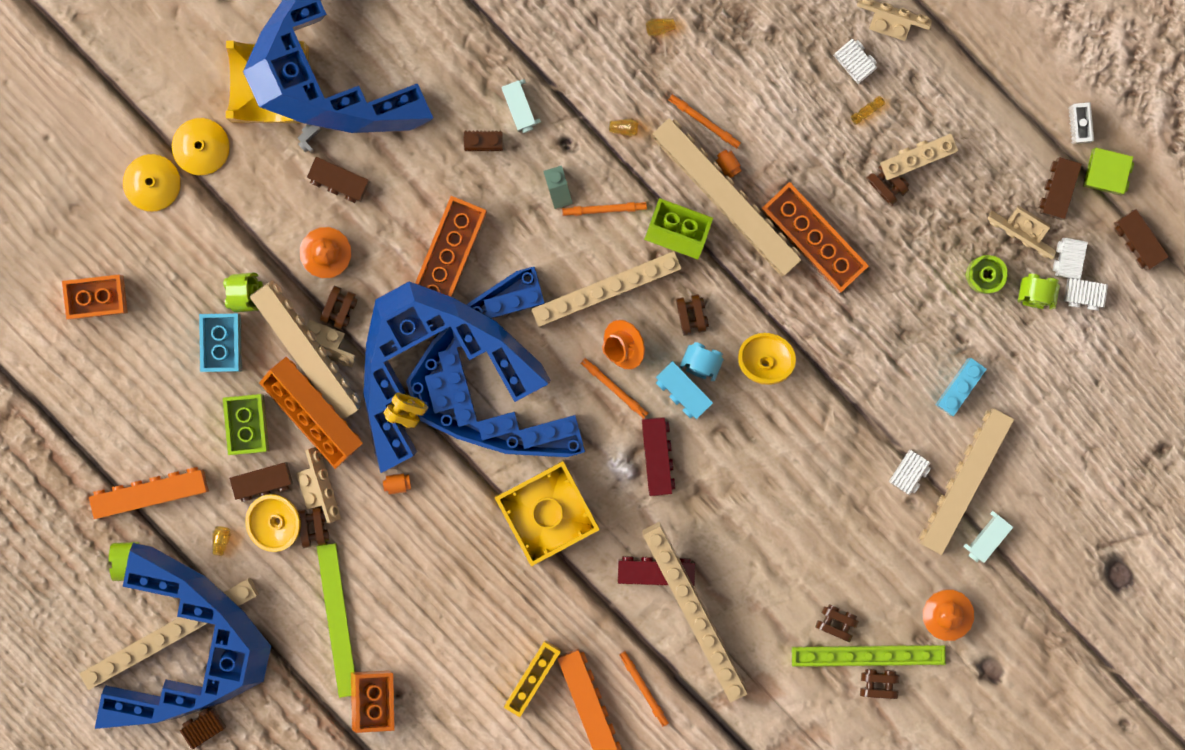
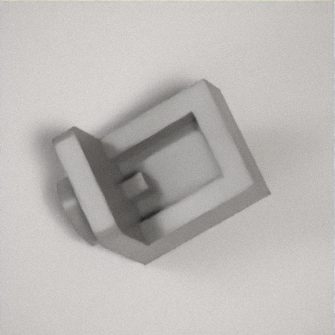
M307 124L302 129L303 133L297 137L301 141L298 145L305 152L308 150L311 153L314 152L308 142L321 131L320 127Z

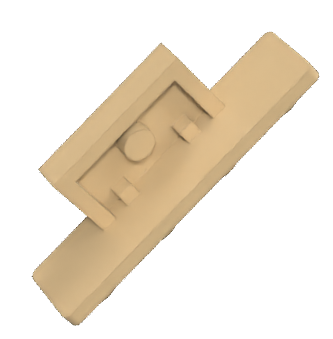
M858 0L857 2L858 7L874 12L869 30L905 41L911 24L927 30L931 28L932 20L926 15H916L908 9H898L886 2L879 3L874 0Z
M952 134L929 143L927 140L916 144L917 148L912 150L909 147L898 151L899 155L881 162L880 165L886 180L958 152Z
M1019 205L1008 220L994 211L989 213L988 220L991 225L996 228H1002L1012 238L1020 239L1026 247L1036 249L1044 258L1054 259L1056 250L1041 241L1051 225Z
M309 319L306 327L315 334L318 344L326 349L329 359L338 362L342 366L352 368L356 356L339 349L345 333Z
M316 447L307 449L305 452L310 469L296 473L306 508L311 509L322 505L327 523L340 520V511L330 484L323 455Z

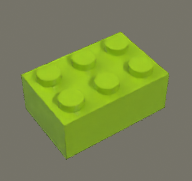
M659 198L644 240L698 260L713 218Z
M264 394L224 397L223 408L228 455L269 451Z

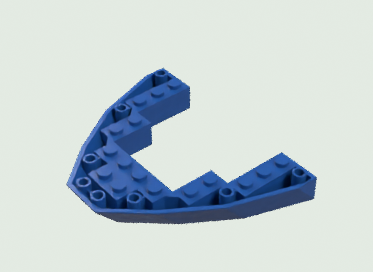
M282 0L262 29L243 70L260 108L304 124L348 133L411 131L428 124L433 119L418 83L368 103L360 86L324 98L294 32L320 22L327 15L321 0Z
M535 266L514 272L466 305L492 319L545 304ZM451 326L441 331L431 342L406 381L410 396L422 400L428 406L424 415H418L420 421L456 439L504 454L570 457L585 452L575 415L521 430L515 412L478 421L458 350L462 346Z
M409 281L377 298L366 342L363 394L380 473L413 457L417 453L403 425L390 423L384 415V411L388 405H391L394 395L396 393H406L390 365L389 359L451 326L469 360L484 352L488 353L514 402L550 383L551 380L543 365L499 323L451 296Z
M133 543L129 551L123 587L179 598L180 604L177 617L214 624L215 629L203 687L165 679L161 696L105 685L101 694L95 729L152 724L177 719L224 703L264 682L271 645L245 612L206 576L154 547Z

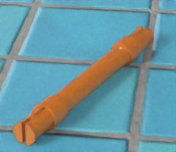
M673 94L668 99L678 109L693 117L721 137L726 143L728 142L736 149L741 144L729 132H725L690 107L685 101L680 100Z
M628 202L627 204L574 206L573 208H562L563 216L622 211L635 212L636 210H647L646 202Z
M586 357L580 364L591 375L599 379L643 419L648 415V412L636 400L628 396L604 375L596 365H593Z
M623 651L619 656L624 662L625 668L630 672L662 727L666 726L669 722L663 714V710L658 706L638 673L634 662L629 658L626 651Z

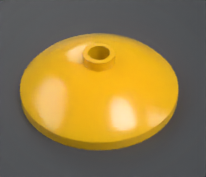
M195 118L185 122L177 129L172 140V153L175 161L183 170L193 175L203 176L216 172L224 165L229 155L230 144L225 130L218 123L210 119ZM198 142L202 143L200 149L196 148V143Z
M147 154L136 158L129 164L124 173L123 188L126 197L134 206L144 211L156 212L169 207L176 200L181 188V179L176 166L170 160L160 155ZM149 178L153 180L152 185H147L146 183Z
M759 333L747 338L743 342L738 353V363L742 372L749 379L760 384L772 385L783 382L792 374L796 363V356L792 346L784 338L771 333Z
M276 494L264 495L256 499L250 505L245 520L247 533L253 543L259 548L270 552H278L290 547L296 541L301 526L300 516L296 507L287 498ZM276 518L280 519V524L276 522Z

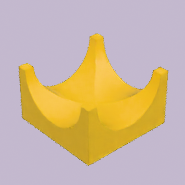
M226 41L230 65V98L226 119L232 123H301L258 106L243 73L255 44ZM299 41L309 63V46L304 41Z
M564 460L495 497L531 566L600 530Z

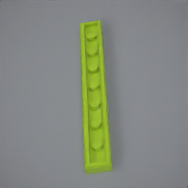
M336 543L316 547L338 695L341 698L351 696V672H355L337 546Z
M945 645L792 647V667L946 665Z

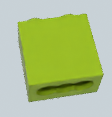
M1100 148L1092 149L1083 187L1123 195L1129 188L1130 181H1128V176L1134 168L1133 156Z

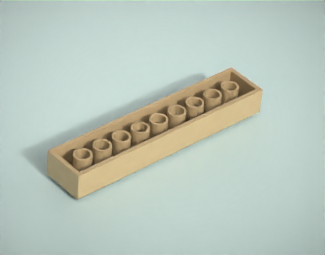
M670 118L667 119L652 133V139L781 277L785 276L801 261L799 258L800 252L794 246L790 248L786 244L788 241L781 232L777 234L772 229L774 227L773 223L768 218L764 220L759 215L761 213L759 208L755 204L751 206L746 201L748 199L746 194L742 190L737 191L733 187L735 183L729 176L724 177L720 173L722 169L715 162L711 163L707 159L709 155L704 149H698L694 145L695 140L688 133L685 135L681 131L682 126L675 119L673 121Z

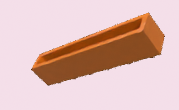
M198 467L186 469L187 473L181 475L179 471L169 473V478L161 479V476L149 478L150 482L143 484L142 480L132 482L131 487L127 488L119 485L112 487L113 491L105 493V489L93 492L94 496L89 497L93 517L98 519L209 492L204 469L198 470Z
M578 648L558 656V662L592 749L622 750L620 742H615L613 737L616 734L613 724H608L606 719L609 716L606 706H601L599 699L602 698L598 687L594 688L592 681L595 680L591 669L587 670L585 663L588 660L585 653L580 652Z

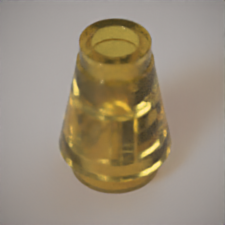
M651 18L650 21H646L648 36L657 37L675 30L674 19Z
M633 118L610 121L609 131L632 137V135L637 136L638 121L633 120Z
M216 526L215 530L212 531V554L224 555L231 537L229 528Z

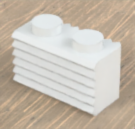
M851 39L833 56L856 83L860 84L877 69L875 66L877 62L871 55L867 56L863 50L865 48L858 40L854 41Z
M1078 103L1069 106V120L1071 121L1069 124L1071 125V140H1073L1071 143L1083 144L1093 142L1091 103Z
M1062 238V241L1058 242L1056 252L1059 253L1058 260L1054 261L1053 271L1056 272L1055 276L1081 279L1088 242L1070 238Z
M1072 278L1067 279L1064 302H1069L1068 306L1080 308V304L1088 305L1087 309L1099 311V307H1105L1108 284Z
M909 450L889 482L908 495L911 492L915 493L920 486L918 481L922 476L925 478L931 469L929 467L930 462Z

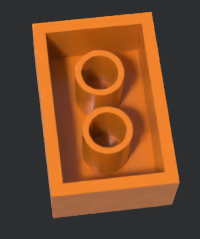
M124 275L62 281L65 313L68 320L128 313Z
M389 670L351 672L352 730L354 732L394 731L393 672Z

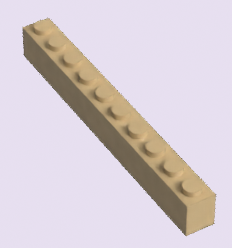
M658 522L642 530L647 545L730 703L747 695V688L661 523Z
M251 578L223 592L238 606L259 595ZM179 617L84 670L79 675L87 689L90 690L208 623Z

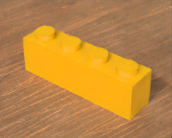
M546 640L543 641L504 704L505 709L521 717L560 654L561 649Z

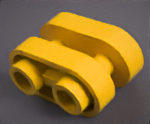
M396 393L392 398L394 405H388L384 415L390 423H399L407 428H415L420 421L418 415H424L428 406L418 398Z

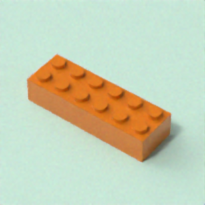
M790 182L760 209L838 293H841L869 267Z
M450 196L415 284L453 297L488 212L487 210Z
M287 357L272 367L259 382L334 469L346 461L363 444L360 437L348 427L347 422L335 412L334 407L323 399L320 391L310 384L309 379L302 375L295 363Z

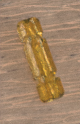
M878 96L873 100L874 102H870L861 108L858 113H854L850 117L852 122L857 125L862 119L874 113L877 108L885 105V101L881 96Z

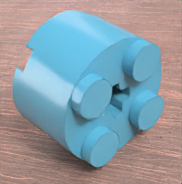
M698 342L688 345L680 368L687 367L686 372L702 379H706L708 376L711 377L710 381H715L724 361L722 358L723 353L714 349L712 351L704 349L705 346Z

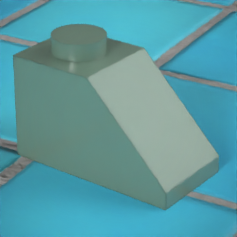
M562 165L543 171L554 209L573 204Z

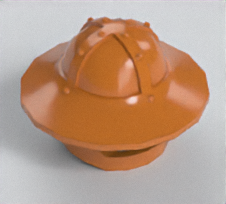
M319 227L309 232L303 239L300 247V259L304 268L312 275L319 278H333L341 274L348 267L351 259V246L347 237L339 230L331 227Z
M615 320L607 326L602 345L603 353L606 357L623 369H634L639 366L645 355L644 340L639 330L625 320Z
M941 590L934 593L926 601L923 609V622L927 630L934 637L943 641H955L964 637L971 629L974 622V608L970 600L963 593L956 590Z

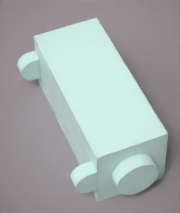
M525 79L501 87L518 132L522 131L523 133L533 130V126L541 123L540 119L534 120L521 85L526 83Z
M994 511L990 513L993 518L971 545L965 544L963 546L970 552L968 556L977 563L979 560L984 563L1013 528Z

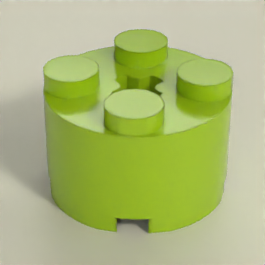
M980 256L969 264L966 271V279L969 286L977 293H994L1005 285L1007 281V267L996 256ZM983 271H990V279L983 277Z
M257 273L232 274L229 278L224 279L223 285L226 289L225 306L227 309H231L233 312L259 310L250 298L256 290L263 286L262 281L257 279L259 276Z
M1029 274L1028 277H1024L1021 280L1017 302L1023 301L1022 305L1032 308L1044 309V306H1049V309H1056L1060 288L1059 280L1055 278H1047L1046 280L1041 279L1040 275Z
M122 542L110 545L109 562H111L112 568H109L112 581H124L129 551L133 543L140 544L139 542Z

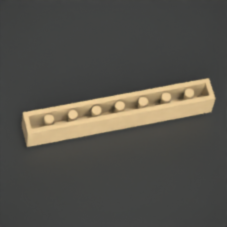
M673 251L532 309L538 327H541L681 270V266Z
M271 280L256 290L250 296L251 300L314 387L320 391L323 399L334 407L335 412L340 418L345 419L358 411L362 405L360 396L352 391L349 381L339 373L336 363L331 362L327 356L326 349L318 344L315 334L305 326L302 316L297 315L292 302L282 294L281 287Z
M994 408L984 413L982 417L984 422L981 428L977 427L973 434L975 439L972 445L968 444L964 451L966 456L963 462H958L955 468L957 472L955 477L949 479L946 485L947 492L945 495H941L937 502L939 507L936 512L931 513L927 529H923L919 535L920 544L940 555L943 554L1014 421L1013 418Z

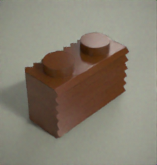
M465 130L464 150L503 151V132L501 130L499 132L497 130L495 132L493 130L491 132H483L482 130L480 132L478 130L476 132L474 130L467 132Z
M206 708L198 713L199 718L194 721L191 718L182 724L183 728L180 732L192 750L226 728L215 708L211 710Z

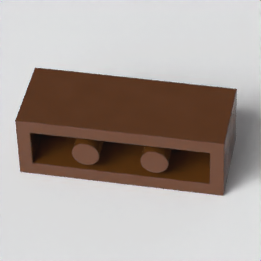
M315 157L307 175V178L311 180L310 184L319 188L321 185L328 187V192L337 196L339 193L346 195V200L356 203V200L362 201L370 183V180L319 157Z
M1061 157L1057 158L1056 161L1053 160L1050 167L1052 175L1050 179H1047L1044 190H1046L1045 198H1041L1038 207L1041 209L1040 214L1059 220L1066 218L1081 163Z
M1137 209L1130 211L1114 222L1116 226L1114 228L1115 232L1119 237L1125 239L1127 242L1125 243L1126 248L1130 253L1135 254L1137 257L1136 262L1141 269L1150 270L1169 257Z
M287 462L229 478L235 500L241 499V502L251 500L252 495L259 494L260 497L271 494L270 490L278 489V492L287 490L289 485L293 484Z

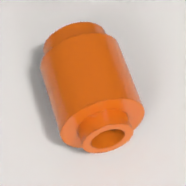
M726 149L717 155L718 159L715 161L725 176L727 175L732 178L742 172L741 165L732 150L728 152Z
M404 473L386 476V480H383L384 491H388L390 495L411 490L409 474L404 475Z

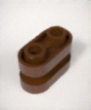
M880 165L878 170L881 173L877 176L871 173L866 179L889 205L893 206L898 201L895 195L900 193L904 196L909 191V183L903 177L899 178L897 176L888 180L893 186L889 190L882 182L886 178Z
M334 285L320 321L327 324L332 319L335 321L334 327L342 329L343 326L347 327L351 318L348 316L350 309L354 310L358 299L355 298L356 294L349 291L346 296L340 294L342 288ZM337 301L343 303L339 314L333 312Z
M699 294L691 295V301L686 303L684 297L677 298L676 304L683 336L691 335L692 328H697L698 333L706 332L709 322L707 316H703L702 309L705 308L703 297H699ZM693 309L695 320H688L687 310Z
M321 507L313 508V514L307 515L306 509L298 510L301 523L300 537L302 547L310 548L311 541H317L318 546L326 545V541L330 539L328 529L325 530L324 522L327 521ZM308 522H314L315 533L310 534Z
M831 604L828 607L824 606L821 612L826 615L824 622L818 620L815 627L850 642L853 635L848 632L850 627L857 628L859 623L856 620L857 616L846 612L844 615L839 612L840 608ZM833 619L844 623L841 630L831 626Z
M865 669V672L861 673V681L866 682V688H860V696L898 699L899 691L893 690V684L899 683L900 675H896V671L884 670V673H877L875 669ZM874 682L886 683L885 689L874 688Z

